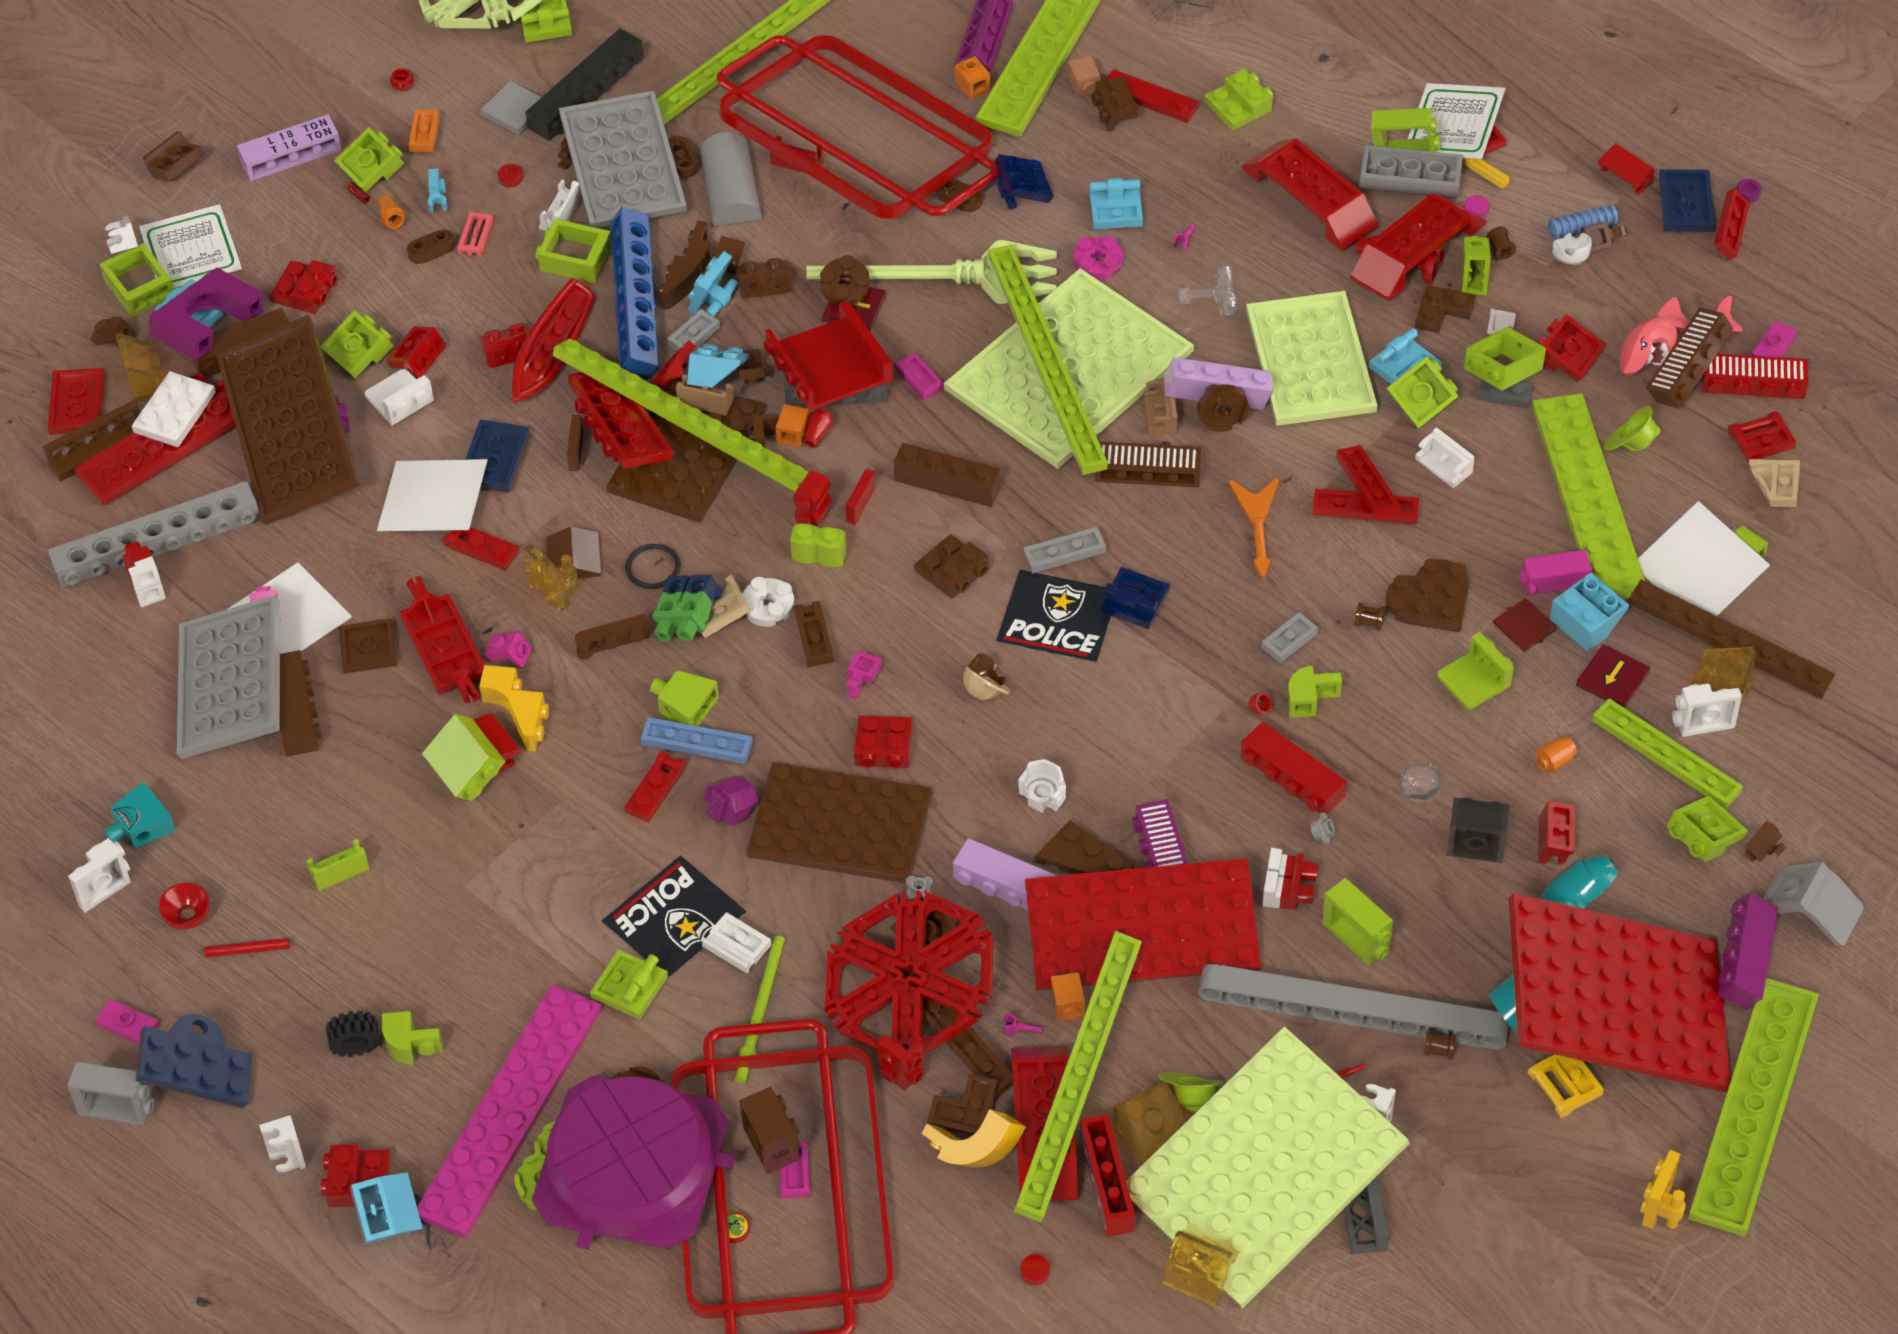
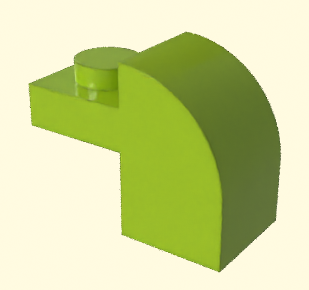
M1306 666L1296 671L1292 675L1288 686L1287 705L1289 718L1316 716L1317 698L1341 697V673L1324 672L1314 674L1313 666Z
M411 1011L382 1013V1032L386 1047L391 1057L396 1061L407 1065H415L414 1055L429 1056L434 1053L443 1052V1042L439 1028L414 1030Z

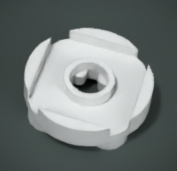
M756 577L752 579L751 584L742 593L751 610L746 613L747 619L753 624L771 627L783 618L784 621L787 620L794 611L793 606L795 604L792 587L789 583L781 580ZM771 599L774 603L770 602L768 605H764L763 601Z

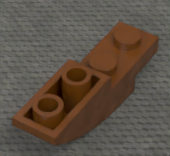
M697 220L694 230H690L688 248H684L682 256L675 255L672 265L667 266L666 282L661 284L659 297L663 298L664 309L669 310L684 299L694 289L693 285L700 274L704 275L707 270L706 268L711 261L710 257L712 254L711 244L708 241L707 222Z

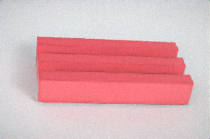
M469 212L457 247L458 254L463 255L464 252H467L468 256H473V253H477V257H482L494 223L493 215ZM478 219L470 245H466L474 221ZM486 220L478 246H476L483 223Z

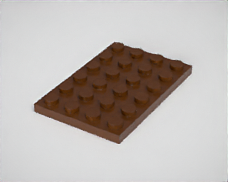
M679 377L676 380H672L665 387L664 392L677 397L676 386L678 382L682 383V378ZM734 395L735 397L727 416L700 410L707 416L719 420L723 425L740 432L747 438H749L748 430H753V415H763L766 412L764 404ZM651 411L649 416L672 448L673 459L626 469L620 463L606 486L607 493L701 523L738 459Z
M772 762L747 848V857L906 883V878H909L912 874L932 796V788Z

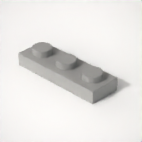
M1098 527L1023 548V555L1032 574L1106 553V544Z

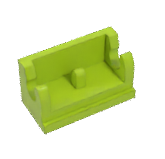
M358 838L352 840V848L313 864L312 858L306 860L308 872L318 891L369 870L366 853L363 847H360Z

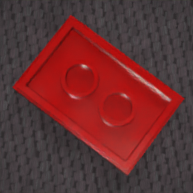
M104 368L53 371L48 419L49 435L67 434L102 416L105 382Z

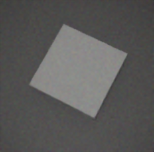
M509 81L480 109L481 116L520 135L527 128L525 112L541 96Z

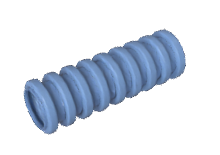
M1608 204L1607 207H1596L1593 210L1580 211L1578 214L1572 213L1571 216L1564 215L1563 218L1559 216L1556 220L1551 218L1548 222L1549 234L1556 240L1559 237H1565L1568 233H1571L1572 236L1574 233L1579 235L1581 234L1582 227L1601 222H1607L1608 227H1610V224L1615 226L1618 223V212L1613 204Z

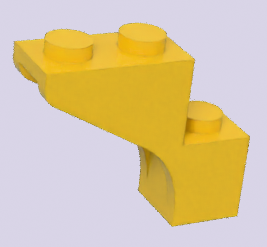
M484 665L479 686L482 702L496 704L505 708L513 718L525 749L536 752L538 741L542 742L544 737L543 719L547 720L549 714V704L545 703L543 692L522 691V679H518L516 668Z

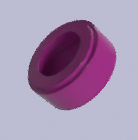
M1743 179L1738 182L1736 190L1749 203L1756 202L1760 198L1762 188L1757 181Z

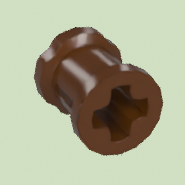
M1495 227L1488 232L1486 237L1489 238V243L1493 245L1495 249L1494 254L1497 259L1509 258L1516 252V246L1508 238L1506 227Z
M1359 602L1354 626H1359L1360 624L1373 626L1381 631L1385 607L1381 606L1380 609L1367 607Z
M1428 1030L1424 1055L1447 1056L1448 1060H1452L1456 1035L1433 1034L1432 1030Z

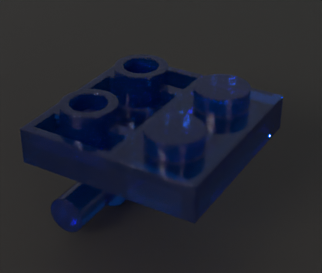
M1003 154L997 156L995 159V164L999 171L997 188L1001 198L1005 199L1008 209L1012 210L1017 207L1014 197L1050 203L1054 195L1040 161Z
M1121 567L1113 583H1107L1105 593L1107 594L1101 604L1100 612L1150 629L1170 590V584Z

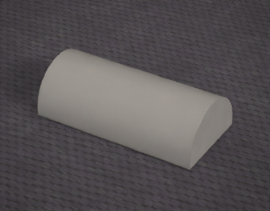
M721 132L710 136L701 145L700 156L713 226L762 220L746 139L733 132Z
M1364 145L1359 188L1421 195L1435 193L1443 197L1458 198L1463 155Z

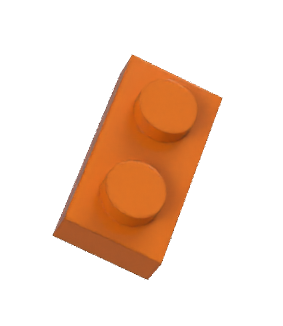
M415 110L409 139L410 152H434L440 120L439 110Z

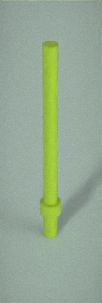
M782 936L774 937L750 1024L762 1023L785 942V938ZM758 1035L746 1036L744 1047L740 1048L738 1057L756 1055L755 1046ZM738 1068L734 1080L737 1083H745L749 1068Z

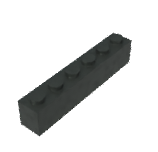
M619 28L525 112L527 128L548 141L563 131V126L559 115V108L595 102L615 82L623 78L634 65L640 63L644 57L642 40Z

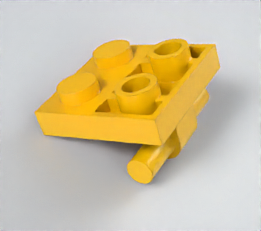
M1669 1150L1666 1159L1660 1158L1654 1171L1655 1177L1653 1182H1649L1643 1196L1645 1199L1640 1209V1212L1644 1214L1642 1225L1653 1229L1658 1217L1661 1216L1667 1219V1227L1674 1229L1678 1226L1679 1220L1683 1218L1686 1207L1684 1202L1685 1193L1682 1190H1676L1673 1195L1669 1194L1674 1184L1681 1156L1680 1153Z

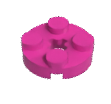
M1114 237L1081 238L1073 253L1074 268L1076 271L1081 268L1098 281L1107 280L1113 277V273L1118 269L1119 271L1123 266V251ZM1100 256L1101 260L1096 261V258L1094 257Z

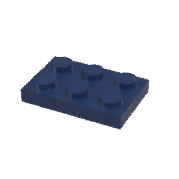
M1660 169L1658 177L1663 230L1714 232L1715 221L1709 170Z
M479 420L465 460L488 459L480 488L510 493L530 435L529 427Z

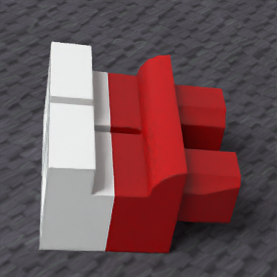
M139 541L125 545L126 554H123L122 557L140 607L166 599L157 567L148 547L141 548Z
M1271 847L1264 887L1263 907L1296 910L1297 903L1313 904L1315 886L1301 884V880L1316 882L1318 864L1304 861V853L1290 856L1282 854V849Z

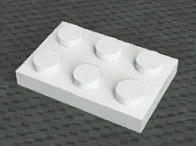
M169 371L133 423V432L179 447L216 393L215 387Z

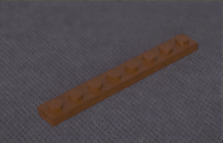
M1640 579L1629 597L1628 604L1821 699L1835 676L1834 673Z

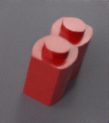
M810 470L794 493L793 501L797 507L794 516L798 524H810L818 527L830 509L832 500L828 492L830 491L831 484L827 476Z

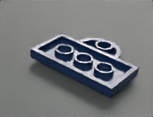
M189 1014L178 1019L169 1032L148 1026L142 1028L140 1031L135 1081L244 1108L248 1104L252 1053L225 1047L224 1035L215 1022L202 1015ZM192 1025L199 1026L203 1031V1035L196 1034L192 1029Z

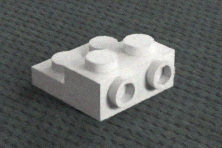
M1694 684L1682 688L1681 695H1676L1675 698L1678 710L1672 712L1673 723L1675 727H1679L1682 737L1735 728L1742 698L1739 688L1721 689L1716 692H1712L1709 684Z
M108 838L102 843L94 845L91 850L85 853L88 863L76 868L73 873L68 875L78 905L84 913L131 883L128 875L130 867L122 857L125 855V852L117 841L112 842Z

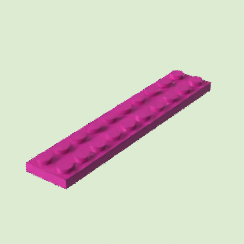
M551 984L418 1204L417 1209L421 1221L467 1239L602 1012L601 1003Z

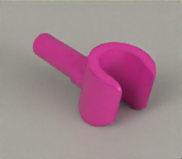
M1190 224L1185 233H1177L1174 236V247L1182 242V250L1186 251L1188 249L1189 236L1196 228L1194 224Z
M1011 1013L1003 1016L1004 1022L1011 1024L1002 1025L1004 1033L1008 1036H1014L1019 1031L1042 1033L1043 1026L1020 1023L1017 1021L1016 1016Z

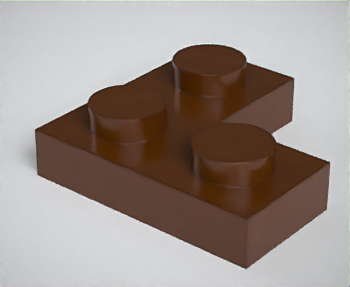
M1426 285L1415 321V328L1440 333L1445 315L1470 320L1476 295Z
M969 1074L962 1101L934 1095L927 1124L974 1135L981 1127L989 1109L991 1110L998 1081Z

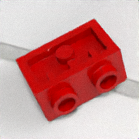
M413 326L386 361L391 368L409 369L414 378L418 379L424 375L444 350L446 344L435 327Z

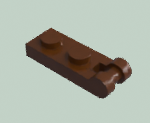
M820 601L811 602L812 605L803 607L801 604L793 606L808 667L834 662Z
M645 614L580 631L575 635L577 655L580 659L585 660L591 658L593 653L650 638L648 621Z

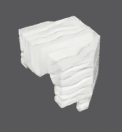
M1046 759L1028 763L1027 769L1018 779L1019 794L1024 795L1028 799V806L1036 811L1039 810V812L1043 813L1047 807L1057 811L1066 799V785L1061 768Z

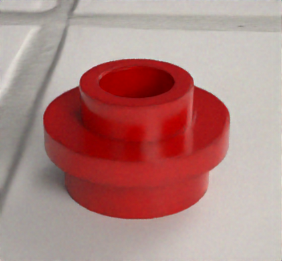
M396 69L390 77L391 87L399 91L407 90L413 86L414 77L407 69Z

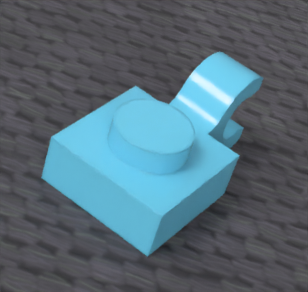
M428 169L429 211L433 212V207L436 204H441L443 211H446V197L441 194L446 193L444 178L440 179L438 169Z

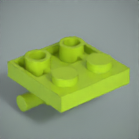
M542 0L520 16L525 43L572 35L566 0Z
M618 949L591 990L590 995L592 999L640 1020L668 978V973L666 970L656 966L659 959L652 954L644 961Z

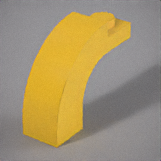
M989 1109L979 1130L968 1139L961 1140L946 1129L926 1124L922 1135L931 1140L929 1144L932 1147L940 1150L938 1159L963 1167L982 1168L995 1164L1008 1155L1018 1143L1026 1126L1005 1113Z

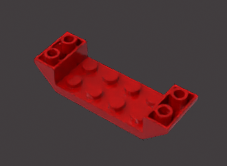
M1296 138L1278 141L1242 165V169L1257 182L1267 176L1270 177L1326 224L1325 238L1342 252L1358 242L1361 236L1365 237L1379 228V224L1364 194Z
M1431 193L1367 243L1350 275V279L1385 300L1390 301L1405 289V273L1457 232L1461 231L1468 236H1472L1486 225V220L1446 197Z
M1068 1046L1011 1048L1015 1120L1026 1126L1017 1143L1019 1195L1070 1057ZM1075 1131L1050 1201L1078 1200Z

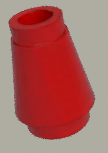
M820 408L810 413L803 443L811 448L817 447L833 426V415Z

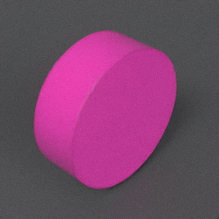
M1474 195L1465 200L1464 208L1484 218L1489 211V202L1482 196Z

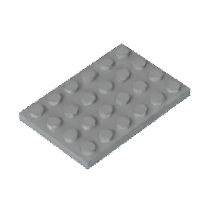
M654 91L559 108V115L590 227L602 228L611 226L612 219L621 207L647 214L648 219L687 211L686 201Z
M274 595L180 623L177 755L184 759L280 731V600Z

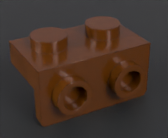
M1124 77L1096 81L1095 92H1092V103L1094 106H1097L1100 121L1105 124L1108 131H1113L1114 121L1138 117L1139 110Z
M176 131L146 154L143 160L153 178L173 181L180 176L184 169L195 165L198 159L204 155L201 146L187 143L183 134Z
M771 258L765 263L747 261L742 263V266H736L740 293L743 299L789 293L791 291L786 260Z

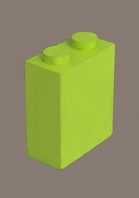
M454 714L422 753L454 796L473 801L481 794L482 789L491 778L498 774L499 769L506 762L473 719Z

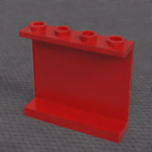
M849 301L839 304L840 319L778 340L770 328L765 330L766 341L763 344L767 355H772L777 369L783 371L788 385L794 387L799 401L804 402L809 410L893 381L892 361Z

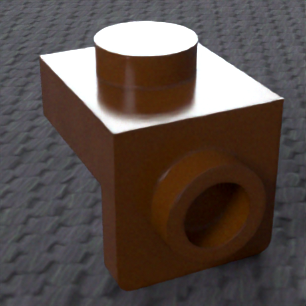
M119 316L100 320L95 325V331L90 340L96 346L114 342L121 351H125L131 344L136 332Z
M760 349L744 350L743 352L750 353L747 361L737 368L738 378L740 381L744 380L745 384L760 382V378L765 377Z
M753 415V430H748L749 439L765 447V435L776 434L775 427L779 415Z

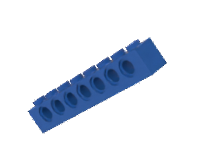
M621 207L611 221L618 360L620 367L647 381L651 374L657 371L660 363L659 358H657L658 339L656 338L657 320L655 319L654 312L656 301L653 297L655 283L652 281L651 227L649 226L647 214Z

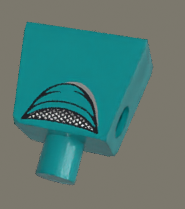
M145 782L139 784L111 807L110 811L115 823L103 830L107 839L109 838L112 842L126 837L130 844L136 848L176 831L171 815Z

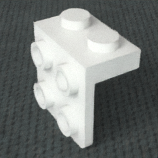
M406 369L399 370L365 391V398L392 426L434 401L430 380L425 375L416 380Z

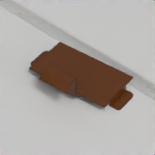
M1766 821L1746 844L1745 847L1748 851L1745 855L1752 862L1755 859L1761 862L1767 854L1770 855L1772 853H1775L1778 858L1785 850V846L1782 843L1776 845L1782 837L1779 829L1773 823Z

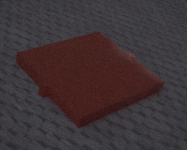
M1526 598L1513 607H1507L1503 614L1493 620V624L1523 652H1526L1537 643H1543L1547 636L1557 630V626Z

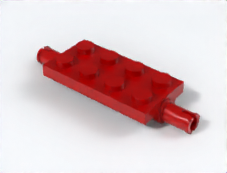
M415 576L416 585L413 579L410 578L406 585L414 599L408 609L399 612L400 618L437 694L441 695L458 688L464 703H471L469 695H471L473 701H476L480 694L473 682L482 678L484 663L449 593L440 597L432 595V593L427 591L422 577Z

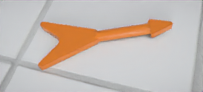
M1275 478L1262 491L1256 494L1251 493L1234 480H1230L1229 487L1253 525L1256 559H1254L1253 565L1261 579L1264 580L1270 567V559L1266 555L1264 523L1277 492L1279 479Z

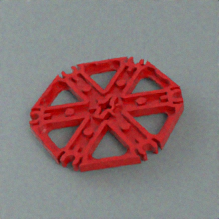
M917 890L916 898L912 901H908L909 898L906 892H902L901 898L896 893L842 927L844 931H838L837 933L844 942L841 945L830 944L834 953L827 950L824 1007L830 1020L840 1016L839 1020L833 1023L839 1034L878 1052V1041L880 1039L861 1031L860 1023L893 1002L891 1039L904 1049H909L916 1041H920L923 1044L924 1056L978 1022L976 1018L983 1016L980 1010L976 1009V1006L981 1003L989 1006L990 1002L986 996L992 998L994 939L989 929L978 932L985 924L977 913L925 890L923 898L920 890ZM939 912L960 922L958 927L925 946L926 919L930 913ZM889 916H896L895 951L865 938V931ZM972 953L981 955V979L976 986H971L942 972ZM854 965L877 976L846 996L840 997V972L844 966ZM913 969L917 977L908 976L906 978L901 971L911 972ZM923 997L956 1012V1021L931 1037L924 1036L922 1034Z

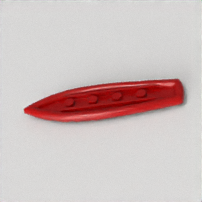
M575 278L568 280L537 319L522 343L512 376V401L514 403L526 400L542 391L563 368L565 362L553 356L554 347L568 339L578 340L596 299L595 294L581 281Z

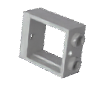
M83 1062L75 1063L67 1087L78 1115L144 1126L147 1116H150L154 1109V1099L151 1098L149 1085L135 1081L136 1071Z

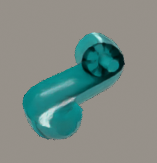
M1599 855L1586 859L1579 858L1552 880L1544 889L1539 899L1584 909L1587 904L1604 893L1603 890L1614 881L1618 871L1609 857ZM1512 973L1488 992L1501 1016L1517 1034L1514 975Z

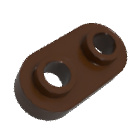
M682 136L670 137L668 141L678 176L689 177L694 175L698 169L697 159L688 140Z
M951 179L950 182L936 191L937 197L946 203L969 186ZM980 191L956 208L965 212L978 210L982 205Z
M437 230L411 241L407 246L409 260L415 264H423L450 253L455 248L454 235L448 230Z

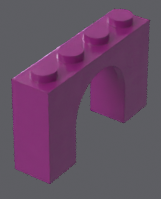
M216 267L149 316L150 336L197 361L213 349V333L211 328L190 316L201 310L214 309L226 312L240 321H245L263 312V292Z

